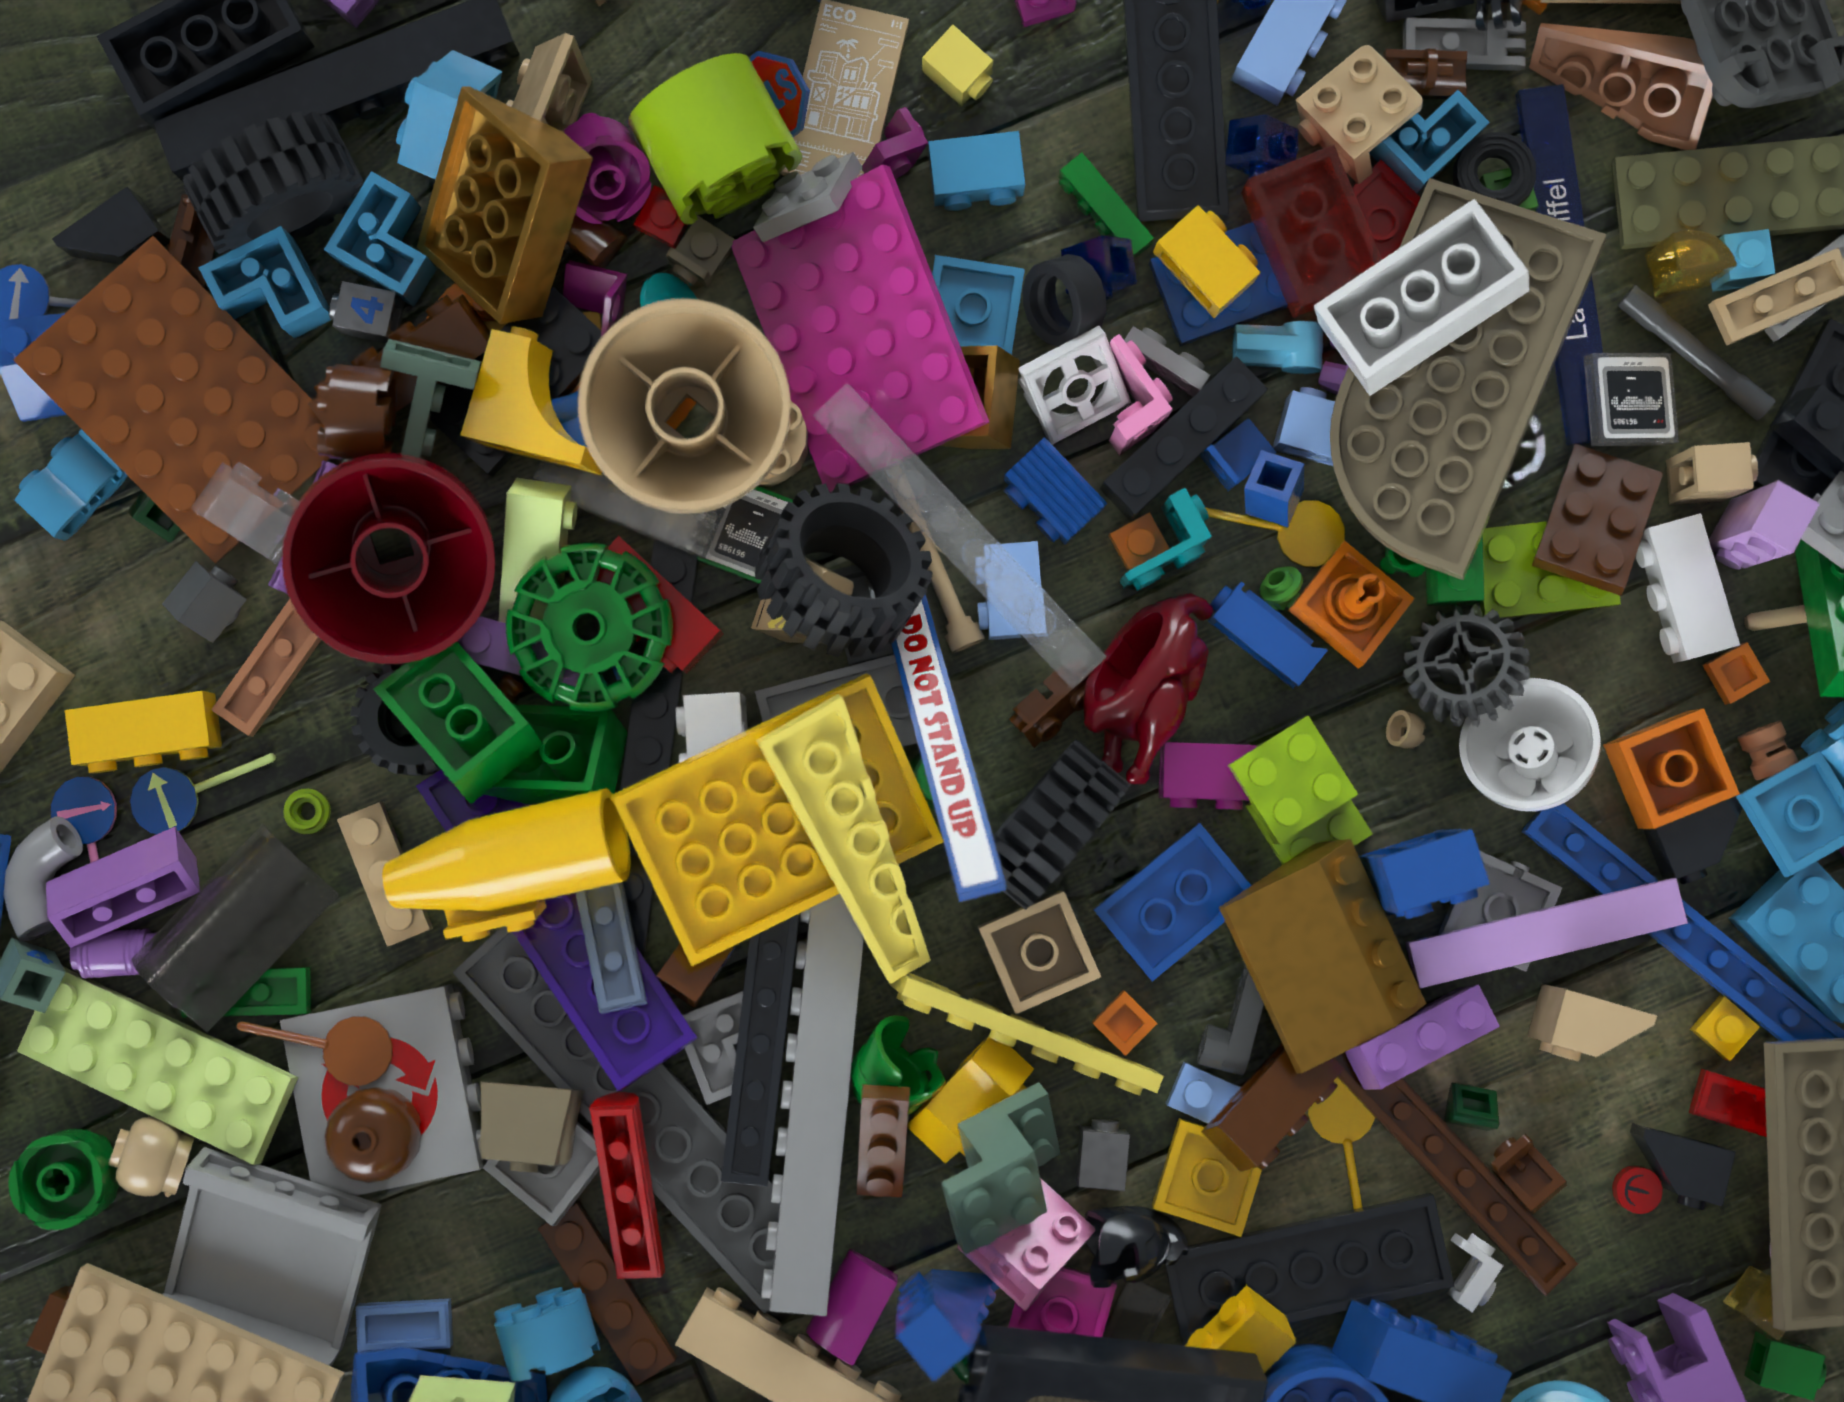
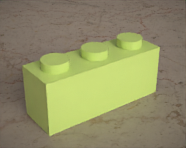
M516 478L507 491L499 622L506 623L507 610L513 608L517 592L514 590L526 571L542 557L546 556L549 559L561 553V547L568 546V529H574L577 518V502L570 501L571 485ZM565 572L557 575L560 587L564 586ZM535 599L530 616L543 620L548 603Z

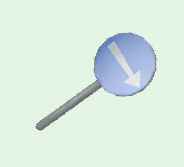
M18 264L9 265L0 270V321L46 315L49 306L72 308L80 301V299L51 297L50 287L45 277L32 267Z

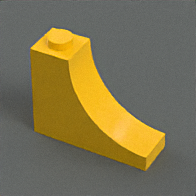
M512 326L510 333L492 329L460 435L484 447L601 475L602 470L593 459L589 449L579 445L569 436L554 411L549 390V368L553 350L537 341L539 335L530 330Z

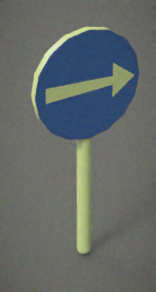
M272 753L195 785L187 775L179 770L167 767L150 770L141 776L133 787L130 799L132 814L139 826L149 833L159 834L173 827H176L180 832L189 826L196 815L199 803L197 793L270 764L276 760V756Z

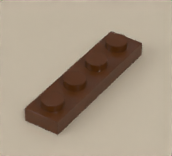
M580 1201L572 1205L557 1226H551L545 1222L538 1228L575 1288L580 1287L582 1293L585 1294L591 1315L636 1386L676 1360V1354L629 1279H617L613 1254Z

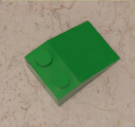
M457 641L435 655L403 664L373 689L470 804L544 745L526 719Z
M513 705L530 724L544 745L485 792V795L535 805L601 789H608L612 794L615 793L628 732L611 709L581 712L570 710V706Z

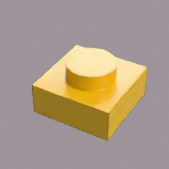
M1719 995L1690 1030L1720 1057L1731 1061L1760 1027L1726 996Z

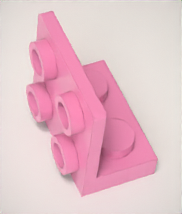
M1118 334L1111 339L1110 347L1125 387L1136 401L1117 415L1118 420L1113 424L1115 429L1109 442L1120 456L1164 425L1172 411L1169 403L1173 398L1165 384L1159 378L1152 380L1142 365L1146 363V360L1138 346L1132 340L1126 343L1121 335Z
M1041 1178L1047 1212L1038 1216L1031 1223L1021 1225L1000 1236L991 1244L980 1247L965 1255L1024 1311L1037 1300L1048 1282L1095 1232L1094 1226ZM958 1245L957 1248L964 1254V1252L962 1251V1249H961L960 1246Z

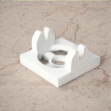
M1099 325L1018 368L1021 375L1018 383L1025 392L1023 395L1032 411L1038 417L1045 436L1052 445L1131 403L1107 336ZM1081 355L1091 356L1098 368L1089 373L1084 370H1078L1074 359ZM1061 367L1064 378L1060 382L1059 389L1043 397L1047 377L1052 370ZM1079 378L1088 380V387L1084 394L1077 398L1067 397L1066 391L1071 382ZM1104 382L1102 391L1095 401L1091 403L1090 400L1095 393L1096 386ZM1066 403L1070 406H1076L1078 411L1071 414H1061L1052 411V409Z

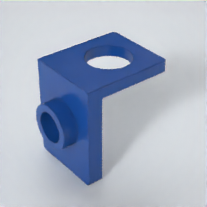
M1247 418L1216 444H1211L1207 447L1200 457L1226 490L1230 491L1251 474L1261 450L1276 454V451L1253 422Z

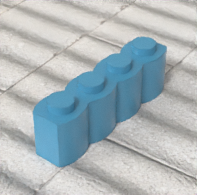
M82 429L73 438L70 436L66 437L55 445L51 451V457L53 458L48 465L41 471L34 470L21 481L19 485L21 491L15 498V501L54 538L63 541L73 536L88 521L96 508L108 500L128 476Z

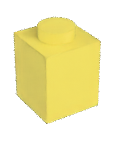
M953 24L922 57V72L961 107L970 97L974 100L979 99L993 82V79L990 77L993 60Z

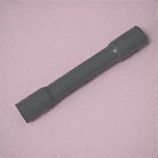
M1634 285L1618 303L1617 306L1647 331L1653 332L1719 386L1729 399L1756 421L1761 419L1774 405L1776 400L1746 375L1737 372L1674 320L1664 307L1637 285Z

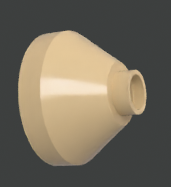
M672 299L656 302L633 311L622 318L605 333L593 349L585 365L579 387L578 413L581 431L585 443L599 468L617 488L632 499L646 506L672 513L686 514L712 511L727 506L751 492L763 481L776 464L787 439L790 424V393L783 365L770 342L751 322L726 307L702 300ZM686 398H691L714 416L701 434L692 439L684 438L666 423Z

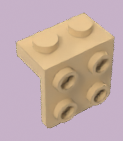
M1364 45L1296 99L1300 123L1297 126L1302 136L1310 145L1315 146L1319 143L1328 153L1326 154L1327 160L1338 174L1344 176L1348 173L1359 185L1373 173L1369 152L1416 115L1423 107L1422 96L1372 46Z

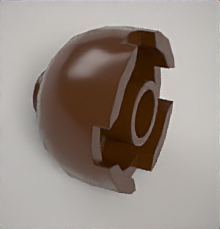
M377 1087L360 1089L341 1100L329 1116L324 1134L327 1155L335 1168L350 1179L367 1183L389 1180L408 1168L419 1152L421 1138L420 1115L411 1101L396 1090H386Z

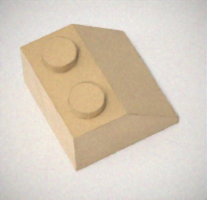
M1542 984L1528 1037L1541 1041L1539 1050L1579 1062L1581 1053L1598 1057L1655 1025L1657 1016L1567 989Z

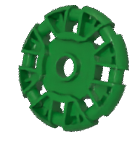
M578 543L561 547V553L549 559L544 556L535 562L518 582L514 590L517 592L513 608L507 610L506 616L507 645L510 655L515 654L520 664L521 670L518 672L537 694L549 702L555 703L558 700L569 704L570 710L581 712H596L616 708L618 701L628 696L634 699L643 693L662 670L665 663L661 662L666 645L671 646L673 636V619L668 599H663L657 587L660 583L658 578L636 556L627 551L619 554L609 550L607 544ZM606 568L615 572L611 585L596 581L600 569ZM570 570L574 582L560 587L557 575ZM640 594L647 608L634 614L627 599ZM535 599L548 603L543 620L530 616ZM591 613L599 620L600 631L594 639L585 641L578 635L576 625L581 616ZM636 635L649 639L643 656L630 651L636 644ZM542 641L549 656L538 661L532 646ZM616 666L621 679L608 685L602 672ZM566 668L580 673L576 687L563 683Z

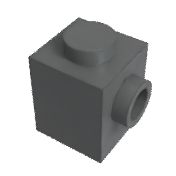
M195 561L162 605L177 621L214 643L224 628L237 619L241 607L247 599L234 588L238 580L218 565L209 570Z

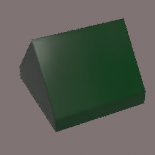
M1452 1082L1449 1088L1444 1122L1486 1131L1498 1129L1500 1122L1497 1091Z

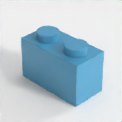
M1019 131L928 141L934 206L944 205L945 210L956 211L971 207V202L989 200L991 205H1007L1015 202L1016 197L1024 195L1025 177Z

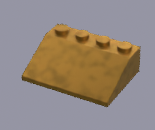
M462 86L417 248L498 323L504 324L542 317L593 157L562 131L470 86Z
M1351 839L1313 844L1219 907L1296 1073H1304L1396 1027L1426 1005Z

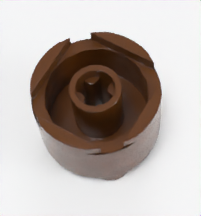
M341 364L327 367L325 383H320L317 397L318 411L326 412L325 427H320L318 432V455L328 456L333 459L351 460L370 454L392 453L393 441L385 440V435H390L391 427H395L397 382L396 378H392L394 370Z

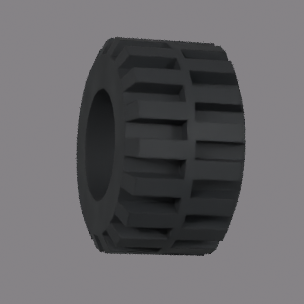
M405 663L385 664L381 666L383 671L380 673L372 672L366 678L369 684L365 689L359 687L355 697L360 698L358 707L352 706L351 716L357 719V725L351 726L353 735L360 737L362 743L358 745L364 754H369L372 757L370 761L378 767H384L389 772L404 775L435 774L440 767L420 744L407 745L396 737L391 723L392 711L373 690Z

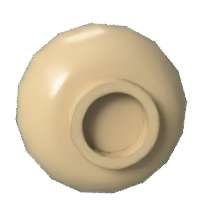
M152 1116L142 1117L134 1122L130 1131L120 1129L108 1165L117 1167L116 1180L127 1192L145 1197L156 1196L160 1192H164L166 1197H170L171 1194H176L194 1136L186 1132L181 1133V1130Z

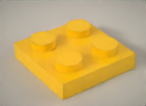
M1179 1118L1153 1199L1152 1208L1242 1237L1262 1169L1260 1170L1258 1167L1240 1172L1201 1132L1206 1126Z

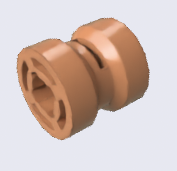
M1782 721L1766 724L1737 737L1742 750L1749 753L1752 759L1750 769L1755 780L1773 776L1799 761L1795 751L1786 745L1784 739L1787 733Z

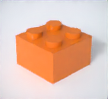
M1704 708L1682 712L1603 744L1638 829L1658 828L1740 794Z

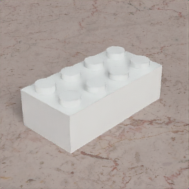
M1474 198L1315 304L1314 309L1320 327L1366 392L1371 396L1529 291V271Z

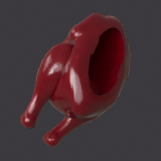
M1186 593L1169 597L1155 604L1148 605L1135 613L1116 633L1111 644L1091 670L1085 683L1084 724L1093 733H1100L1104 730V754L1101 760L1115 772L1120 773L1124 765L1121 757L1122 740L1139 741L1135 760L1125 775L1126 781L1130 784L1143 785L1147 783L1150 778V767L1156 754L1176 733L1184 719L1188 701H1192L1196 697L1200 688L1209 651L1203 640L1197 636V624L1190 618V614L1192 613L1198 620L1204 621L1212 615L1213 608L1204 598L1195 594Z

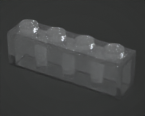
M545 461L540 462L533 480L571 485L570 501L577 502V509L702 559L706 558L726 510L724 507L712 511L686 514L658 510L626 495L603 472L601 475Z

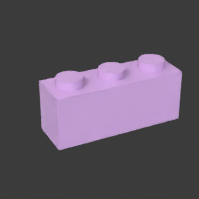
M1779 480L1730 500L1709 538L1712 551L1717 553L1715 558L1730 568L1740 570L1741 567L1745 569L1792 554L1820 504Z

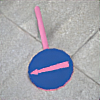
M75 777L64 782L55 792L51 803V818L56 816L62 817L75 827L82 843L87 844L89 860L92 863L99 860L96 842L103 839L113 828L117 817V803L112 791L102 781L93 777Z

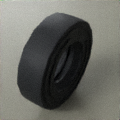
M1489 132L1474 138L1461 150L1453 167L1454 186L1516 206H1520L1530 196L1536 182V162L1531 150L1519 138L1504 132ZM1498 158L1509 165L1511 181L1506 188L1490 190L1480 183L1477 169L1483 160Z

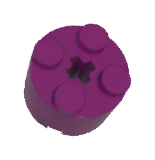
M596 113L584 114L578 121L562 131L593 157L575 215L593 224H603L602 221L616 219L617 222L628 219L644 205L650 194L649 161L632 133L623 124L608 117H601Z

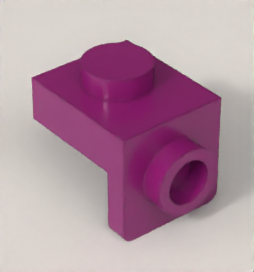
M906 107L895 112L884 130L887 140L879 142L873 147L862 165L864 174L881 165L890 166L894 178L897 179L914 166L927 146L928 141L924 136L922 127L913 119Z

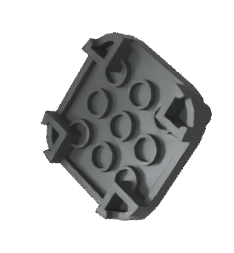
M1681 0V7L1687 17L1696 42L1697 52L1713 84V97L1722 106H1729L1733 103L1738 107L1755 108L1808 98L1844 80V36L1838 37L1825 0Z

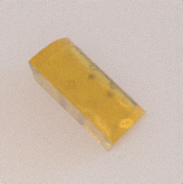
M1699 230L1674 232L1645 254L1655 298L1707 287L1737 267L1736 260L1725 243L1714 235Z

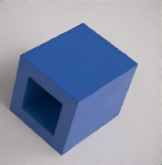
M1261 450L1244 487L1245 514L1289 527L1304 491V463Z

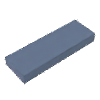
M623 882L576 892L599 1012L605 1014L648 1004Z

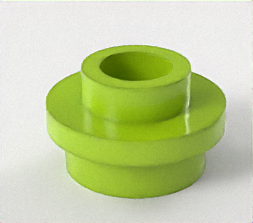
M305 788L295 791L288 797L283 813L287 825L292 830L301 834H313L326 826L330 818L331 808L324 794L315 789ZM306 803H311L315 807V815L310 820L304 819L301 814V809Z

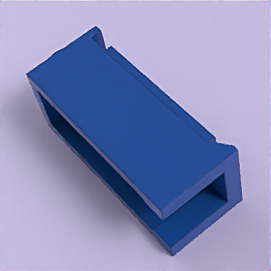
M1242 581L1233 590L1225 585L1210 603L1215 612L1208 619V622L1290 688L1293 689L1295 686H1300L1328 650L1312 647L1311 644L1314 640L1250 589L1244 593L1241 590L1245 585Z

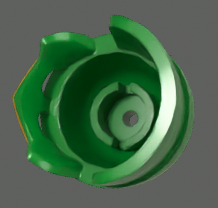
M893 1015L880 1021L866 1044L860 1048L853 1058L850 1073L852 1089L860 1105L863 1084L910 1087L908 1115H910L925 1101L935 1096L945 1085V1078L937 1064L938 1050L930 1047L917 1049L909 1053L900 1047L910 1027V1020L907 1017ZM928 1070L932 1075V1078L929 1082L927 1075L925 1073V1071Z

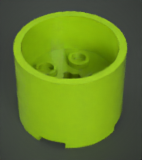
M741 53L717 56L676 74L644 97L633 109L628 119V124L684 224L692 225L698 220L697 215L705 213L713 214L715 219L752 203L775 188L773 182L779 177V173L785 167L788 171H792L799 166L802 160V153L751 60L747 55Z

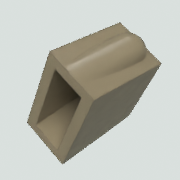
M481 1082V1134L479 1142L481 1159L510 1161L509 1170L533 1173L538 1172L539 1164L551 1166L567 1165L573 1154L575 1128L584 1090Z

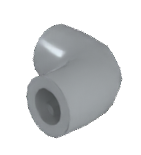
M52 817L35 828L16 847L6 869L3 896L10 922L19 941L33 940L56 930L47 918L46 882L52 880L62 866L78 857L83 851V843L79 833L69 821L62 817Z

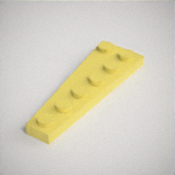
M837 694L756 741L886 980L892 984L931 961L912 902L908 898L906 884L900 866L896 862L889 841L890 836L886 824L882 820L875 799L876 794L871 779L867 775L860 754L861 749L843 698Z
M909 973L892 984L888 982L898 992L896 998L912 1009L926 1014L930 1013L932 1007L948 1013L946 1021L970 1031H972L975 1023L991 1029L988 1037L1012 1047L1015 1046L1017 1040L1033 1045L1031 1054L1053 1063H1057L1059 1056L1075 1062L1073 1070L1095 1079H1099L1101 1072L1117 1078L1115 1086L1133 1094L1141 1095L1143 1088L1158 1093L1164 1076L1152 1068L1055 1030L1050 1032L1045 1030V1027L1016 1014L1006 1015L1002 1010L978 999L962 998L959 993L948 989V987L915 974Z

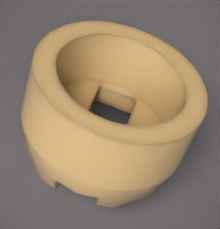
M1403 710L1396 711L1387 723V740L1393 746L1413 749L1425 740L1423 731L1426 729V725L1422 718L1414 713Z

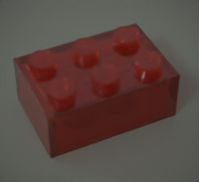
M1335 145L1249 178L1241 195L1293 318L1315 310V304L1382 260Z

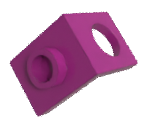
M569 260L565 267L563 296L577 308L603 314L601 336H604L623 315L627 274Z

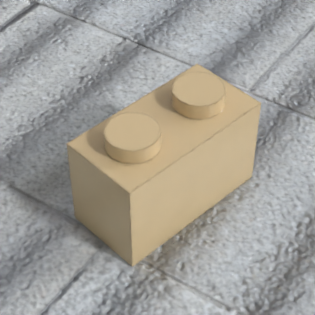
M1750 442L1693 446L1667 459L1669 505L1725 501L1754 489L1753 482L1756 481L1758 476V462L1755 455L1751 454Z

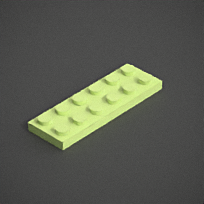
M63 967L66 973L46 1012L34 1011L17 1052L252 1165L261 1164L299 1077L89 978L83 979L80 974Z

